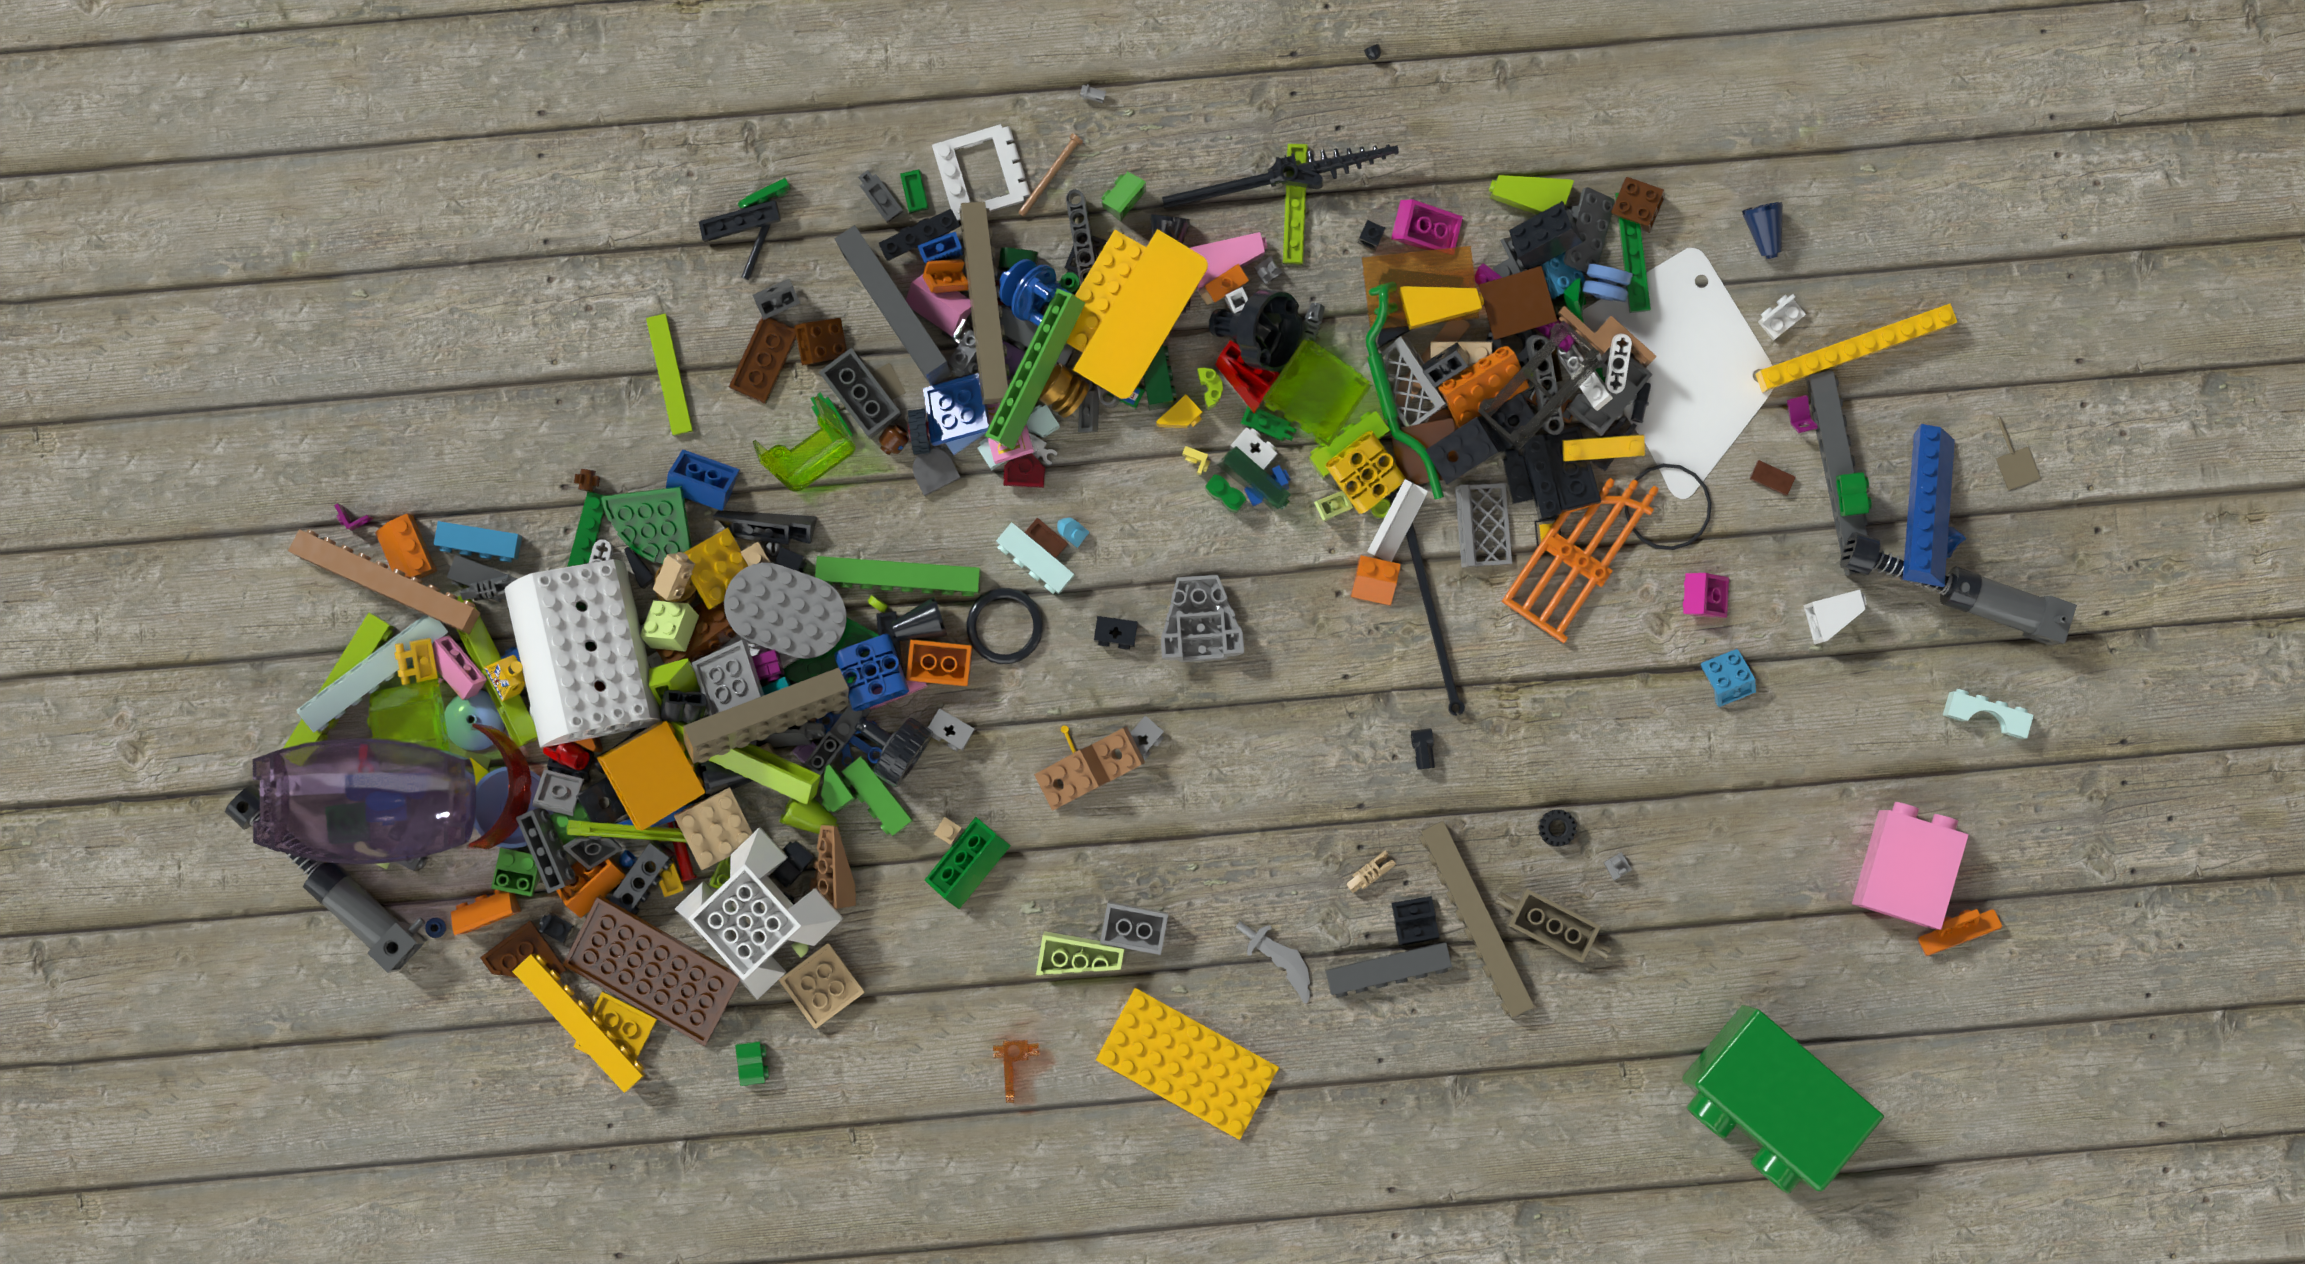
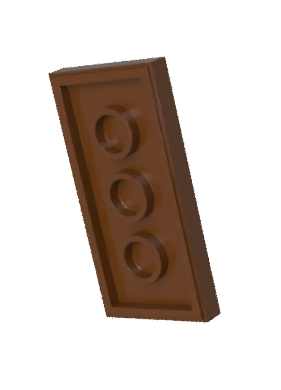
M761 316L729 384V388L766 404L797 339L795 328L770 317L763 320Z

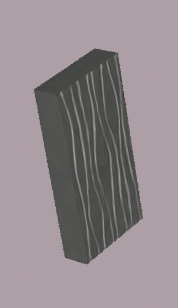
M854 225L834 238L842 255L930 386L937 385L952 375L947 361L857 227Z

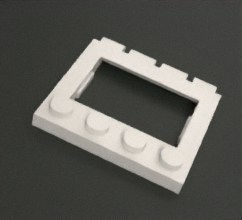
M1000 124L932 145L950 207L958 222L960 221L959 208L961 203H969L970 200L954 150L966 149L993 139L1010 194L986 200V208H989L990 212L1022 203L1025 197L1031 195L1027 181L1019 183L1020 180L1026 178L1021 162L1013 164L1014 161L1020 159L1016 144L1007 145V143L1014 141L1010 126L1002 128Z

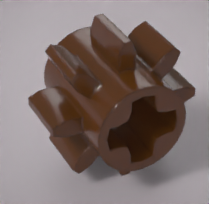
M581 469L580 474H575L574 483L579 485L578 490L593 492L594 486L599 487L600 477L596 476V471Z

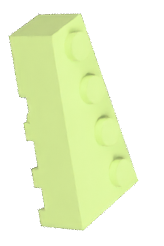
M1044 931L1036 975L1121 970L1125 948L1100 944L1098 940Z

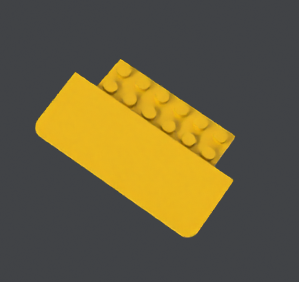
M1158 229L1147 247L1114 230L1075 294L1077 298L1085 302V305L1066 344L1083 353L1073 370L1118 398H1129L1208 269L1207 260L1202 255Z

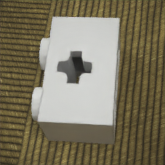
M1246 427L1231 444L1230 449L1257 472L1262 474L1277 456L1275 452L1276 447L1268 441L1266 443L1260 439L1261 435L1255 429L1251 428L1249 430ZM1251 445H1252L1253 447H1255L1256 445H1258V446H1259V449H1258L1259 453H1258V452L1251 453V449H1252V448H1251Z

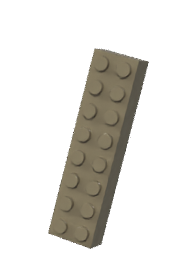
M836 668L684 725L685 746L693 764L706 762L715 755L727 754L736 747L743 748L752 741L766 739L770 734L782 733L791 726H801L807 720L819 719L828 712L844 709L848 705L849 688L840 669Z

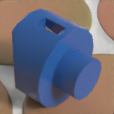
M1951 526L1948 531L1947 558H1950L1956 547L1966 540L1963 534Z

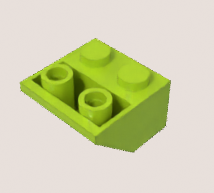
M688 658L649 669V687L660 707L664 691L678 690L686 693L699 692L700 690L695 671Z

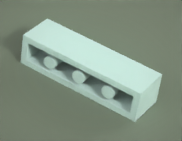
M1012 522L996 540L999 544L997 548L1005 555L1010 553L1014 557V563L1021 568L1023 566L1030 570L1028 574L1036 581L1041 579L1045 582L1044 587L1052 594L1055 592L1060 594L1075 576Z

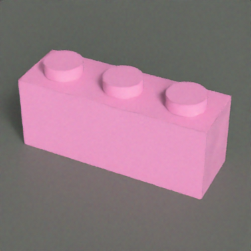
M450 635L435 640L432 648L436 670L462 700L477 695L487 681V678Z

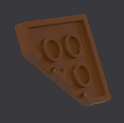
M532 920L528 921L480 957L491 974L518 978L512 971L530 954H540L547 961L546 966L550 970H555L559 975L567 971Z

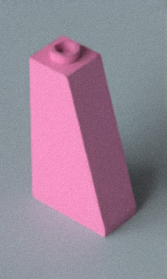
M1258 232L1191 247L1190 249L1202 255L1208 262V269L1197 286L1198 291L1235 265L1239 264L1242 268L1264 256V249H1268L1266 238L1261 237V233Z

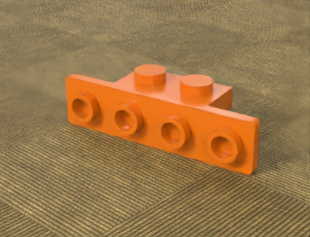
M1967 909L1954 918L1950 916L1944 918L1941 930L1937 929L1918 937V942L1925 956H1930L2002 928V924L1994 909L1979 914L1977 909L1972 911Z

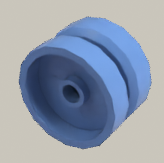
M1589 264L1587 275L1597 279L1598 282L1585 281L1582 292L1608 301L1626 302L1628 291L1618 287L1617 284L1629 285L1633 274L1607 266Z

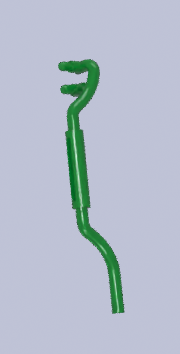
M1392 281L1369 290L1371 296L1379 295V307L1374 310L1377 317L1365 338L1369 354L1367 360L1384 420H1387L1392 436L1411 447L1421 457L1426 467L1434 499L1436 500L1444 497L1437 469L1425 451V446L1414 437L1400 430L1397 420L1399 414L1382 353L1378 352L1376 337L1382 330L1387 316L1398 310L1396 303L1389 304V293L1397 289L1396 283Z

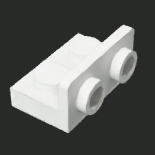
M1794 294L1790 297L1784 295L1776 302L1778 304L1776 308L1772 310L1769 307L1760 314L1763 318L1758 323L1772 340H1775L1806 315L1794 300Z

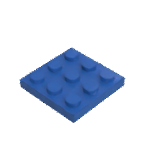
M979 373L923 388L930 439L933 446L988 430L990 426L987 404L982 405Z

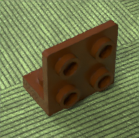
M1626 177L1611 213L1612 215L1641 224L1642 231L1650 233L1665 198L1664 189Z
M841 318L807 322L794 326L802 366L835 360L847 351Z

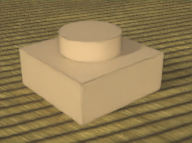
M944 817L934 835L952 845L962 827Z

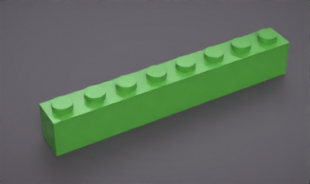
M1057 288L1055 296L1052 298L985 434L986 437L1009 449H1014L1085 302L1073 294Z
M817 556L815 577L827 582L831 586L832 583L840 584L842 588H852V585H861L860 589L872 590L873 586H878L883 591H893V588H901V592L912 593L913 589H920L921 593L924 594L942 591V595H954V592H961L962 596L974 597V593L979 594L981 569L977 567Z

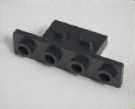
M949 209L930 219H922L913 227L903 228L899 231L900 233L879 242V246L886 261H890L917 248L918 245L943 236L960 226L952 209Z

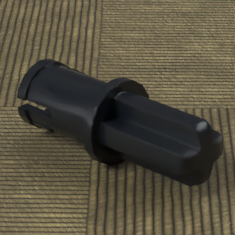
M1646 382L1638 391L1637 398L1633 402L1634 408L1631 421L1643 423L1646 406L1649 405L1650 383Z

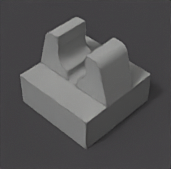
M1271 256L1254 267L1265 285L1282 275L1281 270Z
M1622 852L1603 862L1613 880L1632 870Z

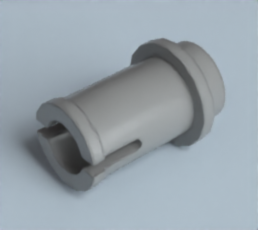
M1087 84V86H1082L1080 97H1083V100L1087 98L1103 104L1106 91L1089 87V84Z

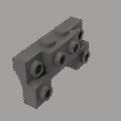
M1620 348L1619 352L1615 351L1614 354L1625 356L1626 352H1621L1622 348ZM1630 356L1625 388L1622 392L1612 393L1609 391L1613 399L1598 411L1593 408L1584 394H1578L1566 410L1580 423L1583 422L1597 436H1602L1614 420H1618L1624 414V408L1635 401L1637 398L1636 394L1653 374ZM1609 358L1604 362L1607 367ZM1616 358L1613 361L1615 369H1621L1624 365L1622 358ZM1615 373L1614 382H1610V385L1613 386V389H1615L1616 386H1620V382L1617 381V376H1622V373Z

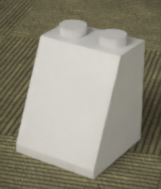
M1860 590L1803 605L1814 644L1828 641L1865 610L1866 598L1863 593L1861 594Z

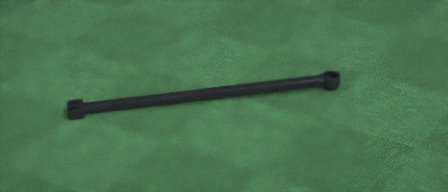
M1394 491L1389 494L1392 503L1395 499ZM1412 522L1406 538L1450 702L1448 712L1453 716H1457V713L1461 715L1464 712L1465 706L1459 700ZM1455 704L1459 706L1457 713L1452 710V706Z

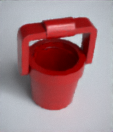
M575 742L543 747L545 755L562 765H567L576 770H582L589 762L588 752Z

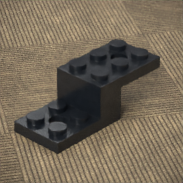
M608 777L576 795L590 822L611 824L627 814ZM603 797L609 800V805L605 809H602L599 805V801Z

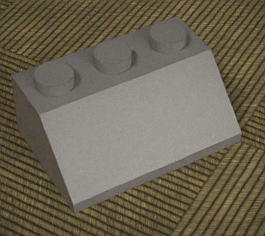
M1108 901L1100 944L1161 955L1168 912Z

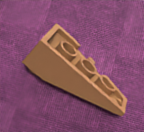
M821 825L817 844L819 856L818 860L814 861L813 867L816 869L815 878H811L810 892L817 888L835 909L856 906L855 883L838 827Z

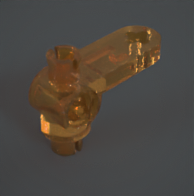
M1028 1040L1003 1041V1045H993V1051H999L993 1053L994 1059L1004 1058L1006 1103H1015L1013 1062L1029 1060V1056H1039V1050H1033L1039 1048V1043L1028 1044ZM1011 1045L1019 1047L1020 1053L1018 1056H1011L1009 1054L1008 1048Z

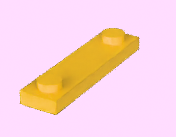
M1644 435L1562 440L1563 461L1645 456Z

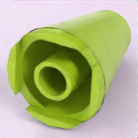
M790 798L785 806L786 814H781L779 823L818 835L821 825L839 826L836 823L837 818L814 798L807 805Z

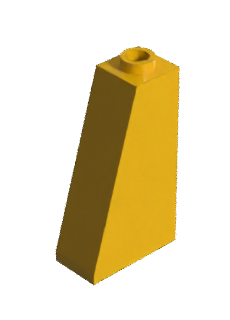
M1403 286L1399 289L1409 330L1480 312L1482 309L1481 305H1484L1482 294H1478L1477 288Z

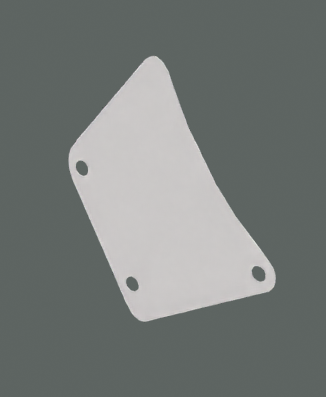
M1687 248L1646 272L1650 311L1629 313L1627 297L1626 302L1601 299L1585 308L1582 316L1584 324L1594 333L1610 316L1614 317L1657 356L1646 367L1653 375L1647 381V383L1651 384V389L1648 397L1649 405L1646 406L1643 423L1630 420L1634 403L1624 408V414L1631 424L1635 423L1637 425L1635 428L1637 433L1644 435L1645 444L1657 465L1663 463L1681 465L1696 473L1704 481L1773 391L1772 389L1762 393L1759 383L1753 379L1755 370L1771 367L1772 364L1707 257L1699 249ZM1698 275H1705L1708 278L1706 287L1699 288L1696 286L1695 278ZM1575 343L1591 365H1598V368L1603 367V377H1606L1608 367L1604 362L1609 358L1611 346L1598 360L1596 357H1590L1585 352L1586 348L1583 345ZM1666 467L1659 469L1668 489L1677 498H1689L1700 486L1692 475L1681 469Z

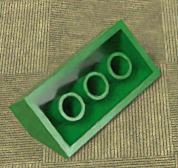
M975 817L924 881L946 901L960 909L1011 845L979 818Z

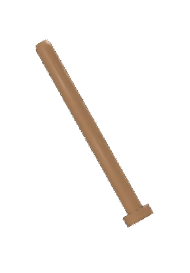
M1073 133L1070 135V142L1021 207L1019 215L1022 217L1026 216L1077 145L1081 146L1083 140Z

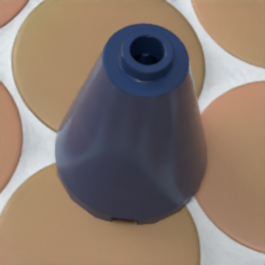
M1782 202L1759 205L1754 209L1751 207L1742 210V215L1761 256H1766V259L1778 257V253L1782 252Z

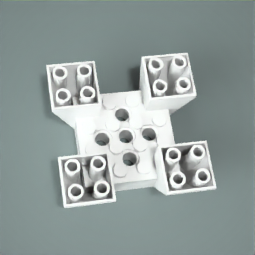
M761 827L731 854L730 879L715 893L703 881L675 908L701 939L705 938L729 964V969L741 979L740 982L757 1000L786 973L781 965L772 957L778 949L788 940L815 946L843 919L817 888L793 905L770 880L768 876L788 857ZM731 901H734L736 903V909L733 908ZM760 902L764 904L765 911L760 908ZM745 916L750 918L751 924L746 922ZM731 930L735 931L736 938L732 936ZM759 931L764 934L765 940L760 937Z

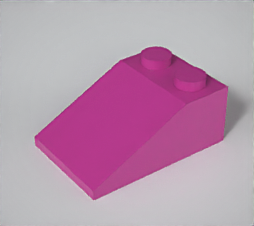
M1413 199L1400 200L1391 240L1453 256L1463 216Z

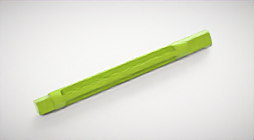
M568 820L567 835L687 842L679 828L649 826L641 831L636 830L634 825Z

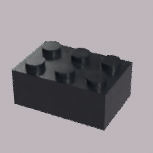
M1563 201L1509 230L1517 256L1527 270L1536 268L1583 243L1574 217Z

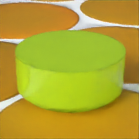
M1385 498L1371 508L1372 514L1376 518H1385L1391 503Z
M871 595L868 599V603L882 613L888 608L883 601L874 595Z

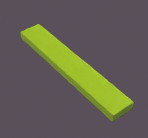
M1308 144L1287 145V157L1292 156V153H1294L1296 164L1307 162ZM1286 171V177L1294 175L1293 171ZM1286 185L1283 264L1303 265L1306 188Z
M667 314L646 318L672 435L676 436L693 432Z

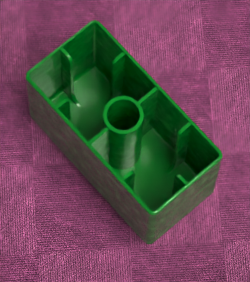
M1741 1005L1682 1078L1683 1082L1696 1093L1686 1109L1722 1139L1727 1138L1736 1127L1761 1149L1751 1159V1165L1786 1194L1791 1193L1799 1182L1819 1192L1825 1190L1884 1118V1115L1761 1010L1746 1005Z

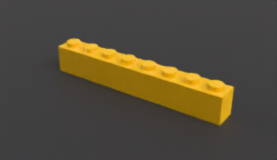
M530 954L512 972L624 1093L628 1092L646 1075L643 1071L645 1069L643 1065L637 1060L633 1061L629 1056L631 1054L624 1045L620 1046L615 1041L617 1039L610 1030L606 1031L601 1026L603 1022L596 1015L592 1016L587 1011L589 1009L587 1004L575 998L574 990L567 984L563 985L560 981V975L555 970H550L546 966L547 961L540 954Z

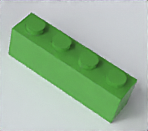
M862 756L842 771L845 775L842 777L844 782L849 787L853 786L856 789V797L861 803L865 801L870 807L867 809L874 819L879 818L883 823L880 827L887 835L891 833L892 836H895L913 821L882 780L874 774V770Z

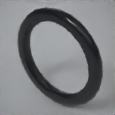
M997 588L981 595L974 602L968 613L966 632L973 649L982 658L997 664H1013L1027 658L1037 648L1043 633V619L1037 604L1027 594L1012 588ZM995 599H1015L1022 603L1031 614L1033 620L1031 638L1022 649L1015 653H994L987 649L978 637L976 630L978 615L986 604Z

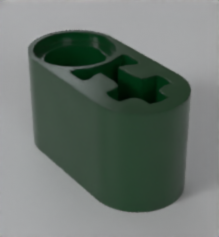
M1002 247L1000 249L998 269L1008 271L1014 264L1023 259H1029L1037 266L1039 253L1033 250Z

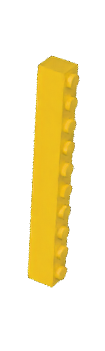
M1950 303L1762 369L1755 375L1760 389L1764 393L1806 378L1809 375L1832 369L1951 327L1957 323V319Z

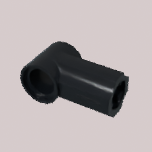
M1432 729L1412 730L1411 742L1415 750L1417 770L1435 768Z

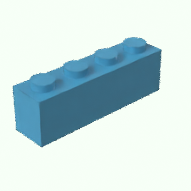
M438 521L434 546L440 547L439 551L451 553L453 549L459 550L461 555L471 556L472 553H478L480 558L492 559V556L500 557L499 561L511 563L512 559L518 560L522 536L515 533Z

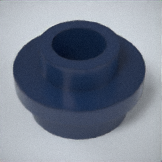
M431 918L425 925V931L428 936L439 938L446 932V924L441 918ZM434 924L438 925V931L436 932L432 930Z

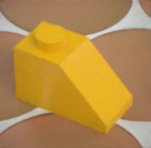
M1185 394L1156 421V425L1164 428H1188L1191 425L1195 427L1202 420L1200 417L1202 411Z

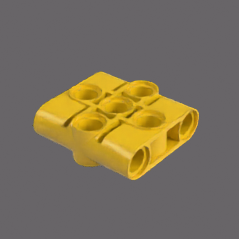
M1367 431L1325 465L1339 488L1344 492L1359 514L1367 512L1398 488L1406 479L1393 461V457L1386 451L1373 431ZM1355 453H1358L1357 458L1354 461H1351L1352 456ZM1385 456L1384 461L1379 464V459ZM1369 468L1368 474L1362 476L1363 471ZM1353 481L1352 486L1346 489L1348 482ZM1379 484V489L1373 491L1374 486Z

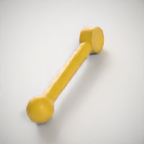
M1064 725L1061 727V732L1065 734L1072 753H1075V747L1068 733L1069 728Z

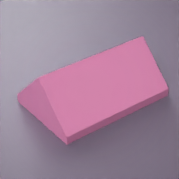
M923 275L912 281L906 302L912 310L954 337L971 313L970 299L958 291L931 293L922 277Z

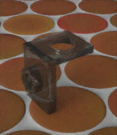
M963 319L953 337L945 331L942 334L960 344L969 329L974 330Z

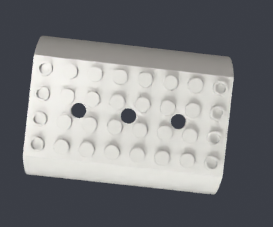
M612 559L535 572L523 576L506 586L504 589L520 661L523 666L522 670L540 748L651 727L657 722L662 721L659 704L649 687V661L644 640L640 637L641 627L627 567L623 561ZM576 603H585L587 610L584 612L578 611ZM586 642H593L596 645V650L593 652L586 650ZM597 681L603 682L605 690L602 692L597 691L594 688V683Z

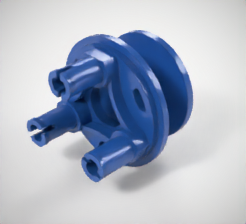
M1029 259L1020 260L1008 271L1003 272L999 281L1001 301L1007 306H1012V312L1016 318L1023 321H1031L1038 327L1044 317L1040 313L1043 305L1049 304L1055 296L1057 288L1070 293L1056 281V273L1052 267L1048 265L1036 266Z

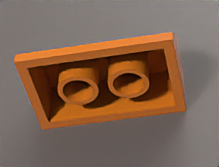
M407 513L395 518L375 532L392 571L396 568L406 573L404 577L409 579L412 576L421 579L437 571L412 515Z
M910 640L906 681L968 687L973 647L971 645Z
M609 857L590 870L577 861L571 866L575 872L577 882L556 891L565 906L582 918L591 910L599 895L605 898L611 890L624 880L626 875L612 857Z
M495 890V895L487 897L486 894L475 898L476 902L468 905L467 902L456 905V910L451 911L454 936L469 933L520 913L521 909L515 893Z

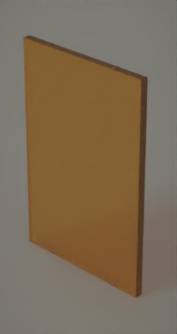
M1471 246L1362 257L1369 327L1371 328L1375 322L1377 315H1375L1374 310L1379 307V295L1371 296L1369 290L1378 285L1392 281L1397 285V289L1389 293V304L1396 303L1398 310L1387 316L1382 329L1408 326L1399 295L1400 287L1476 288ZM1479 312L1442 322L1478 319Z

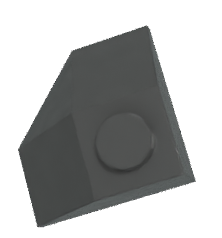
M578 836L563 846L570 855L588 870L622 850V846L613 838L602 836Z

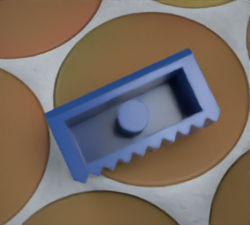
M956 231L918 245L925 266L928 261L951 260L956 258V256L959 257L964 254Z

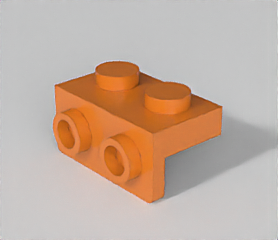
M963 259L927 262L922 277L931 293L968 290V280L962 272L964 266Z

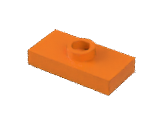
M1237 264L1204 285L1214 303L1224 298L1226 294L1238 289L1249 280L1240 265Z

